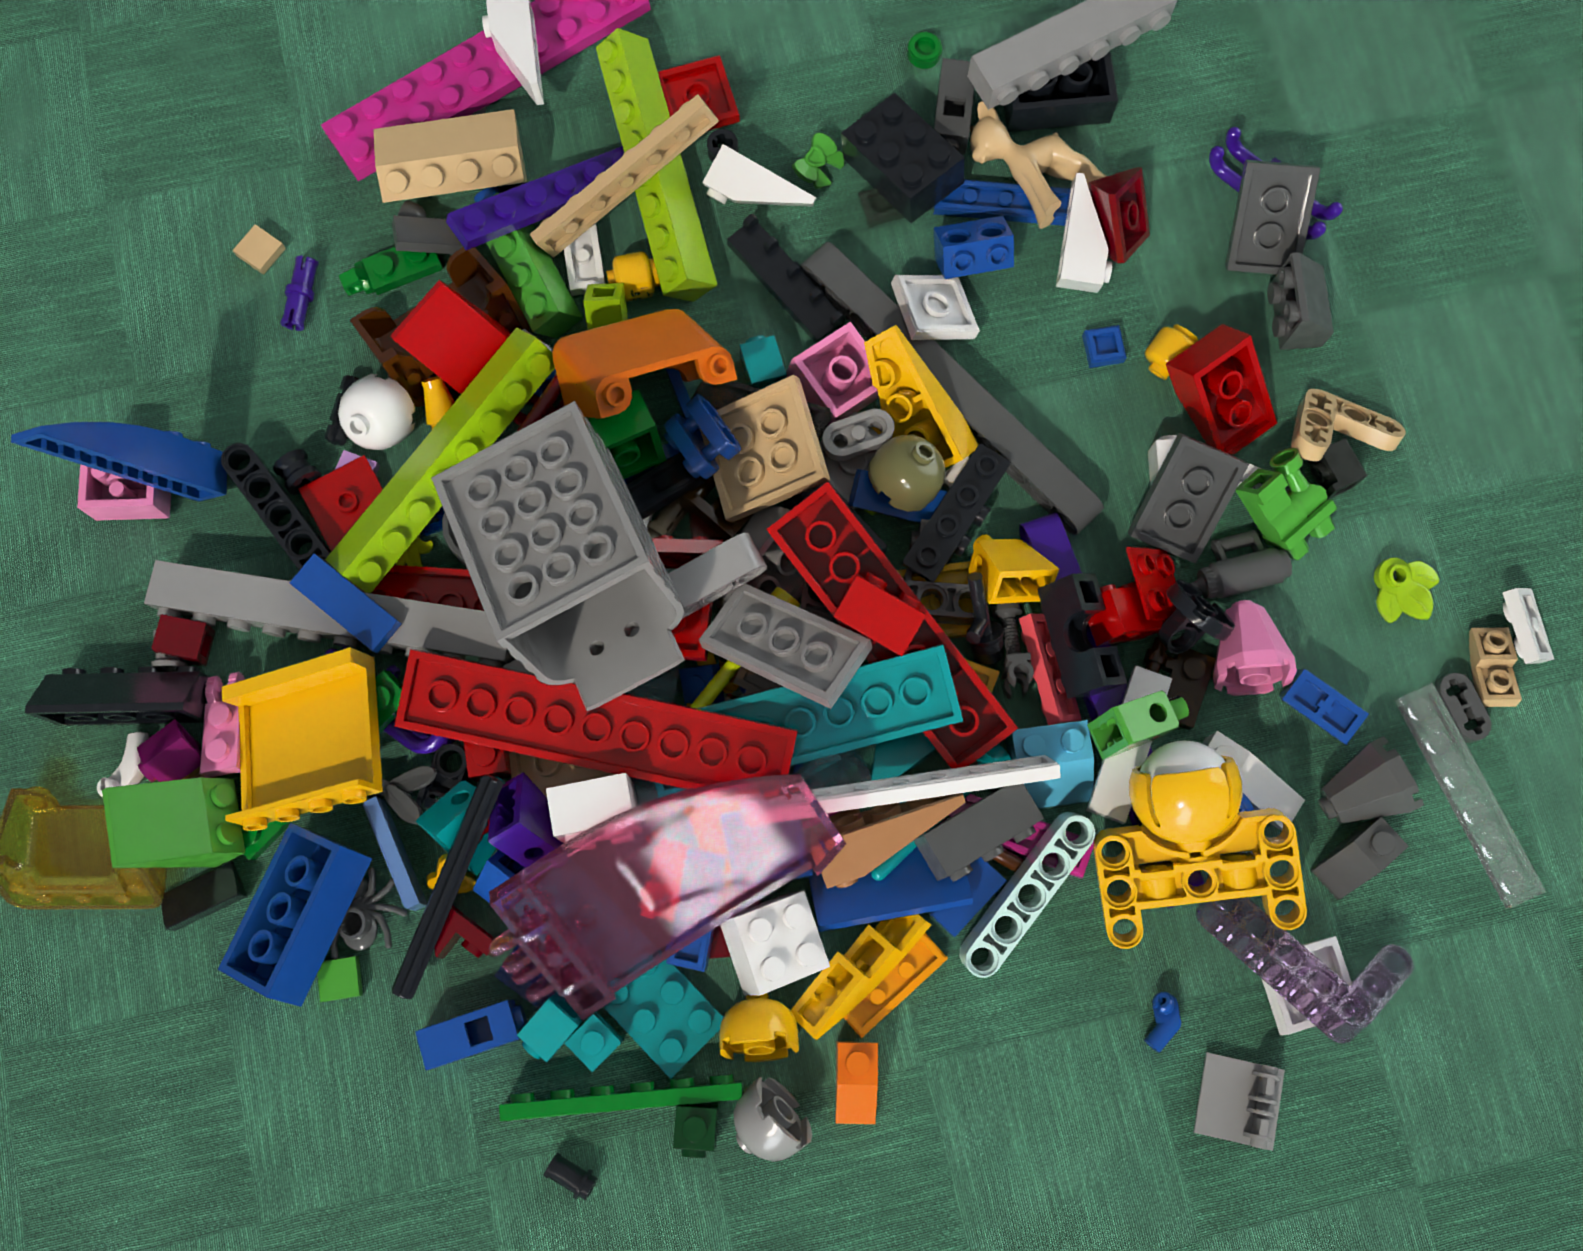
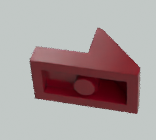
M452 905L434 949L436 958L444 959L458 940L463 937L464 941L461 945L474 956L480 958L483 953L486 956L494 957L504 944Z

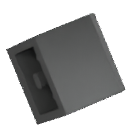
M1300 252L1291 253L1287 261L1279 269L1276 277L1268 285V302L1273 304L1275 314L1272 322L1273 335L1278 337L1280 350L1322 347L1334 333L1324 267Z

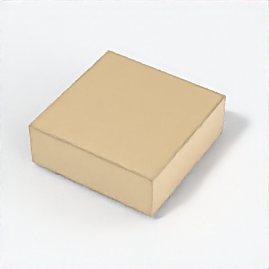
M255 224L232 251L237 257L264 275L286 248L282 242Z

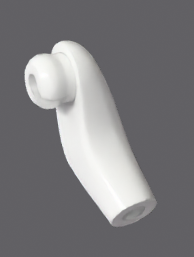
M135 732L128 734L120 765L109 778L103 777L97 784V792L101 797H103L102 790L107 787L139 784L145 777L138 768L141 760L137 747L149 739L148 733Z

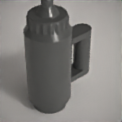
M1251 530L1212 540L1211 549L1217 562L1210 563L1208 567L1198 570L1197 580L1190 584L1202 591V595L1206 599L1215 597L1222 599L1283 583L1285 578L1292 575V564L1285 549L1277 550L1274 547L1264 549L1257 532ZM1251 546L1253 550L1252 553L1227 558L1225 552Z

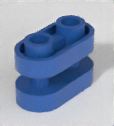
M697 394L686 404L691 416L687 419H684L679 414L672 416L664 424L667 431L664 437L675 450H680L685 458L682 463L694 478L697 479L701 476L708 480L719 470V465L715 460L719 454L725 459L731 460L742 449L716 409L703 396ZM699 428L710 443L708 445H705L697 434L696 430Z

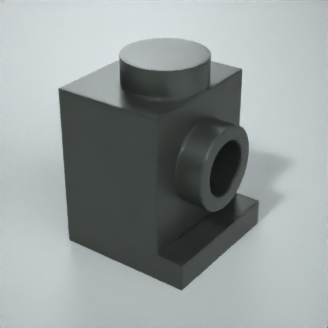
M1346 438L1333 444L1331 442L1321 460L1308 461L1311 466L1310 471L1313 479L1326 490L1327 500L1356 487L1368 476Z

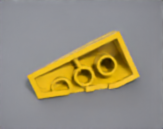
M897 325L864 342L872 384L877 388L881 410L886 411L894 421L892 438L913 434L926 439L941 453L945 462V468L962 461L976 450L978 443L963 414Z

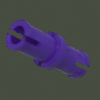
M301 255L295 258L291 283L286 285L285 288L287 300L283 317L280 321L283 327L293 330V325L295 324L296 331L304 330L309 302L313 301L315 295L312 287L319 265L318 261L311 257H306V262L304 263V257Z

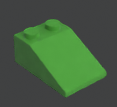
M200 777L107 787L102 790L112 868L218 867L245 853L241 825L225 821V815L239 812L234 779Z

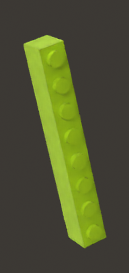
M617 28L595 48L625 153L646 138L656 126L661 125L670 118L648 38ZM680 153L636 189L635 194L663 296L694 302L718 284Z
M516 327L325 560L366 593H371L442 507L431 478L488 448L497 440L555 369L552 352L538 338Z

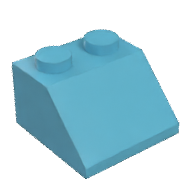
M1088 720L1017 729L1005 738L1007 751L1012 760L1046 755L1060 764L1061 778L1024 784L1038 809L1089 802L1094 788V754L1090 731L1087 726Z

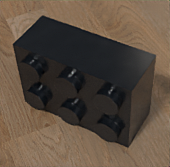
M1110 51L1101 59L1096 61L1091 59L1079 65L1072 73L1065 76L1060 74L1050 79L1042 88L1035 91L1030 89L1018 95L1011 103L1005 105L1007 131L1016 132L1110 123L1118 103Z
M893 93L841 132L844 160L910 223H913L964 183L965 157L896 93Z

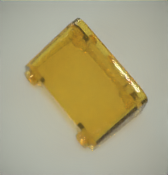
M38 786L11 788L0 817V895L7 903L22 909H153L162 904L166 890L167 868H112L104 805H60L58 800L46 788Z

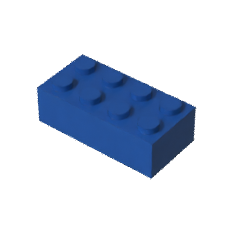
M290 822L218 970L266 998L301 1007L372 858Z

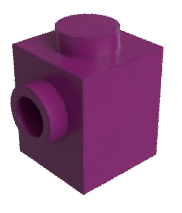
M176 719L137 747L141 760L138 768L150 782L156 780L159 782L181 780L201 764L202 749L200 743Z

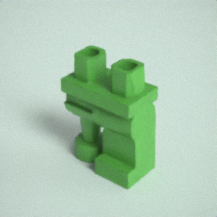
M1288 448L1278 452L1271 458L1269 464L1273 471L1258 468L1238 485L1235 491L1263 534L1262 537L1266 544L1279 547V549L1283 548L1291 559L1299 560L1309 552V547L1304 539L1309 533L1312 537L1322 538L1335 529L1330 515L1337 507L1333 500H1327L1326 490L1322 486L1311 484L1307 481L1300 471L1303 460L1296 448ZM1261 483V487L1253 489L1254 485ZM1289 486L1290 491L1286 492L1285 487Z

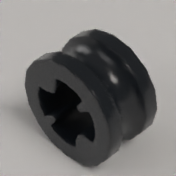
M719 129L709 135L707 149L709 159L712 162L720 150L718 148L719 143H725L727 147L738 152V140L732 131Z

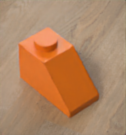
M836 1041L835 1123L875 1124L878 1091V1043Z

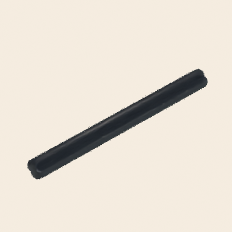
M482 775L479 779L392 986V993L402 999H412L422 979L503 786V782L496 777Z

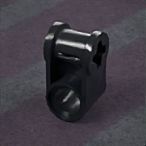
M446 744L436 751L430 766L436 769V777L429 785L419 790L416 799L422 811L426 808L429 809L438 801L435 799V796L443 797L461 781L470 782L465 748L456 744ZM460 753L463 760L459 770L450 773L446 765L447 760L452 754Z

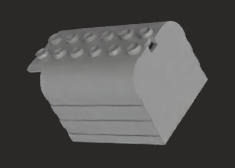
M575 401L431 478L496 641L503 648H507L517 661L520 660L530 673L533 672L541 683L565 685L575 682L586 711H590L672 669L685 660L672 633V630L683 618L684 607L610 450L606 449L603 440L598 433H595L588 419L584 418L581 409ZM639 628V632L635 636L629 637L633 629ZM604 646L603 652L595 655V651L599 647Z

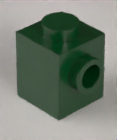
M686 1104L676 1106L673 1149H682L681 1156L705 1158L706 1151L714 1152L718 1105Z

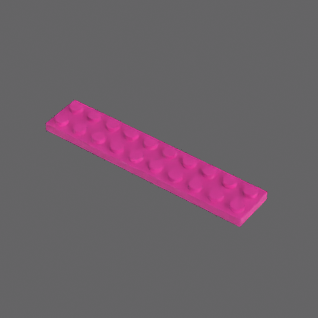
M535 0L531 2L535 18L540 73H545L608 36L615 29L625 26L650 11L649 0ZM483 30L322 123L321 127L359 182L376 172L373 129L469 116L522 85L496 52L492 37L486 38Z

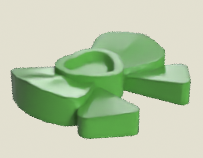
M818 132L813 135L811 148L804 158L796 160L792 164V169L800 179L808 183H814L816 189L828 187L831 185V181L820 168L827 162L841 169L844 167L843 153L837 151L836 144L829 136Z

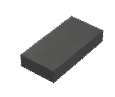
M393 215L392 228L396 251L454 254L463 246L446 223L447 219Z

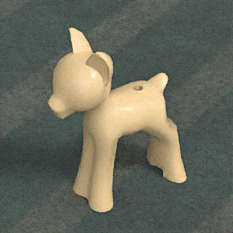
M983 101L978 103L979 121L976 125L970 127L972 158L980 164L996 159H1003L1006 162L1013 178L1026 194L1040 229L1046 228L1053 222V215L1061 206V201L1047 184L1042 175L1043 173L1073 181L1076 173H1083L1088 188V182L1107 177L1085 155L1074 151L1056 132L1026 145L1014 143L1005 125L1000 121L996 109L993 107L988 110Z

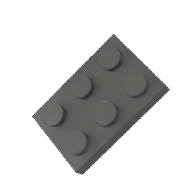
M1245 160L1225 263L1227 270L1277 275L1279 269L1284 265L1291 253L1300 252L1303 254L1321 169L1319 166Z
M1178 433L1128 530V534L1133 538L1196 564L1249 464L1242 459Z

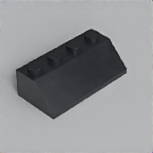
M147 666L139 667L138 673H124L125 670L121 668L104 667L100 668V673L89 674L84 669L64 668L62 669V674H46L27 702L25 713L58 726L169 724L174 719L180 724L204 723L205 704H208L205 696V683L209 676L200 672V668L195 666H177L176 672H162L161 668Z

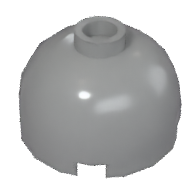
M759 1077L750 1084L742 1093V1097L738 1100L733 1112L734 1125L737 1132L736 1140L742 1150L772 1162L785 1160L802 1150L811 1142L812 1130L807 1116L800 1121L799 1116L793 1110V1108L800 1106L795 1097L783 1085L770 1077L763 1082L762 1077Z

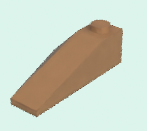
M963 793L912 800L900 804L879 805L864 812H860L859 809L841 811L810 825L811 846L826 888L834 886L845 888L855 884L858 878L870 873L966 803Z

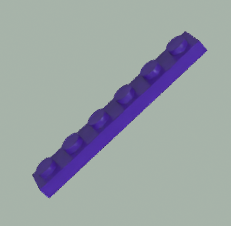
M623 146L450 212L447 215L446 223L464 249L469 250L551 217L572 196L578 194L593 182L598 174L606 171L624 154Z

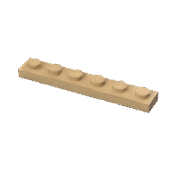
M697 94L690 101L685 102L664 123L656 126L635 147L627 150L611 167L598 174L593 182L581 192L572 196L551 217L544 219L530 233V236L536 245L554 258L718 123V118Z

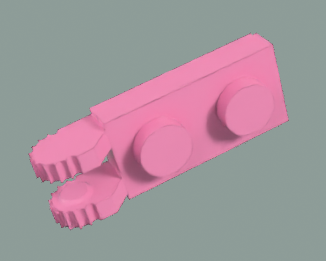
M240 672L231 673L227 685L245 680L244 675ZM218 676L209 677L205 683V696L208 704H205L200 774L205 778L240 773L238 706L223 702L222 679Z

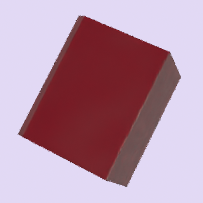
M1142 167L1132 168L1088 182L1089 191L1109 249L1108 257L1116 263H1125L1150 236Z

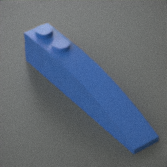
M70 422L38 426L11 435V443L198 502L227 495V472L221 463L223 451L212 448L210 443L184 438L180 432L161 431L139 425L114 422Z

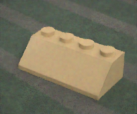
M515 109L373 129L375 167L383 203L527 182Z

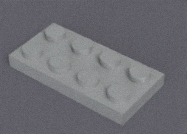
M746 583L736 588L699 639L703 649L832 709L873 648L871 639Z

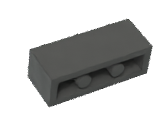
M1024 784L1005 786L922 834L914 842L936 880L950 877L952 882L973 871L970 863L982 857L984 862H987L1003 853L1005 850L1001 844L1011 838L1018 843L1034 834L1036 830L1033 825L1043 820L1044 817Z

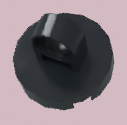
M1178 579L1166 590L1168 598L1177 609L1163 623L1158 635L1159 639L1171 653L1180 654L1188 651L1205 633L1221 641L1226 640L1231 635L1235 627L1232 619L1215 602L1211 605L1202 598L1203 592L1184 580ZM1185 629L1183 635L1171 641V638L1177 632Z

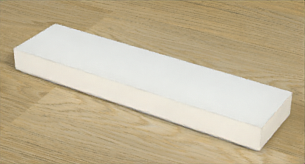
M1135 666L1121 704L1161 690L1167 695L1172 678ZM1152 741L1102 761L1086 811L1122 824L1126 823L1132 805L1129 797L1130 775L1133 768L1142 766L1147 759Z

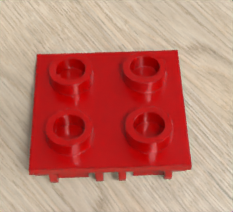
M1127 547V555L1146 619L1167 620L1177 609L1166 594V590L1176 582L1174 577L1175 565L1172 558L1167 554V551L1162 549Z

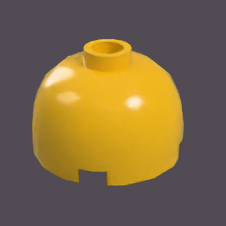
M767 993L760 996L746 995V1000L738 1002L731 1007L721 1021L719 1034L720 1055L726 1059L734 1060V1052L744 1054L745 1062H766L787 1058L788 1049L790 1048L795 1053L799 1051L798 1029L795 1017L791 1010L781 1002L769 999Z

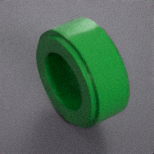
M917 33L908 43V60L917 68H932L941 58L942 43L933 33Z

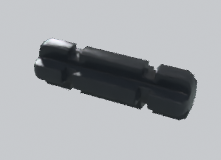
M345 375L342 378L339 388L342 390V393L337 394L329 419L332 421V425L328 424L324 435L325 439L334 445L343 446L347 440V436L340 425L338 411L343 394L354 382L359 380L355 376Z

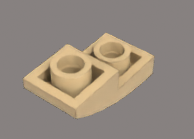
M1509 627L1471 628L1469 631L1471 671L1474 688L1484 707H1516L1522 698L1513 671V665L1518 660Z

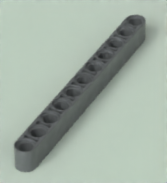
M825 242L800 264L802 272L816 287H820L825 292L824 296L837 310H841L845 314V318L868 340L895 325L898 326L963 414L978 445L983 444L1009 460L1010 465L1006 473L1049 514L1057 513L1064 529L1073 535H1078L1104 510V506L1097 495L934 340H911L900 307L837 247L829 242Z

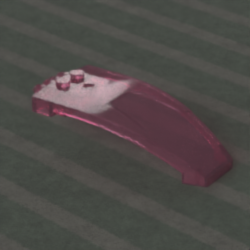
M801 774L738 779L679 791L633 807L589 828L489 891L490 906L509 929L495 938L488 949L493 956H500V954L519 944L520 948L503 962L502 966L505 971L510 974L513 972L512 979L519 985L527 983L528 980L533 979L540 973L543 974L538 981L528 987L525 994L526 997L532 1002H537V1000L555 990L560 997L563 996L578 1016L584 1020L615 1000L616 991L766 895L812 868L818 876L843 849L846 842Z

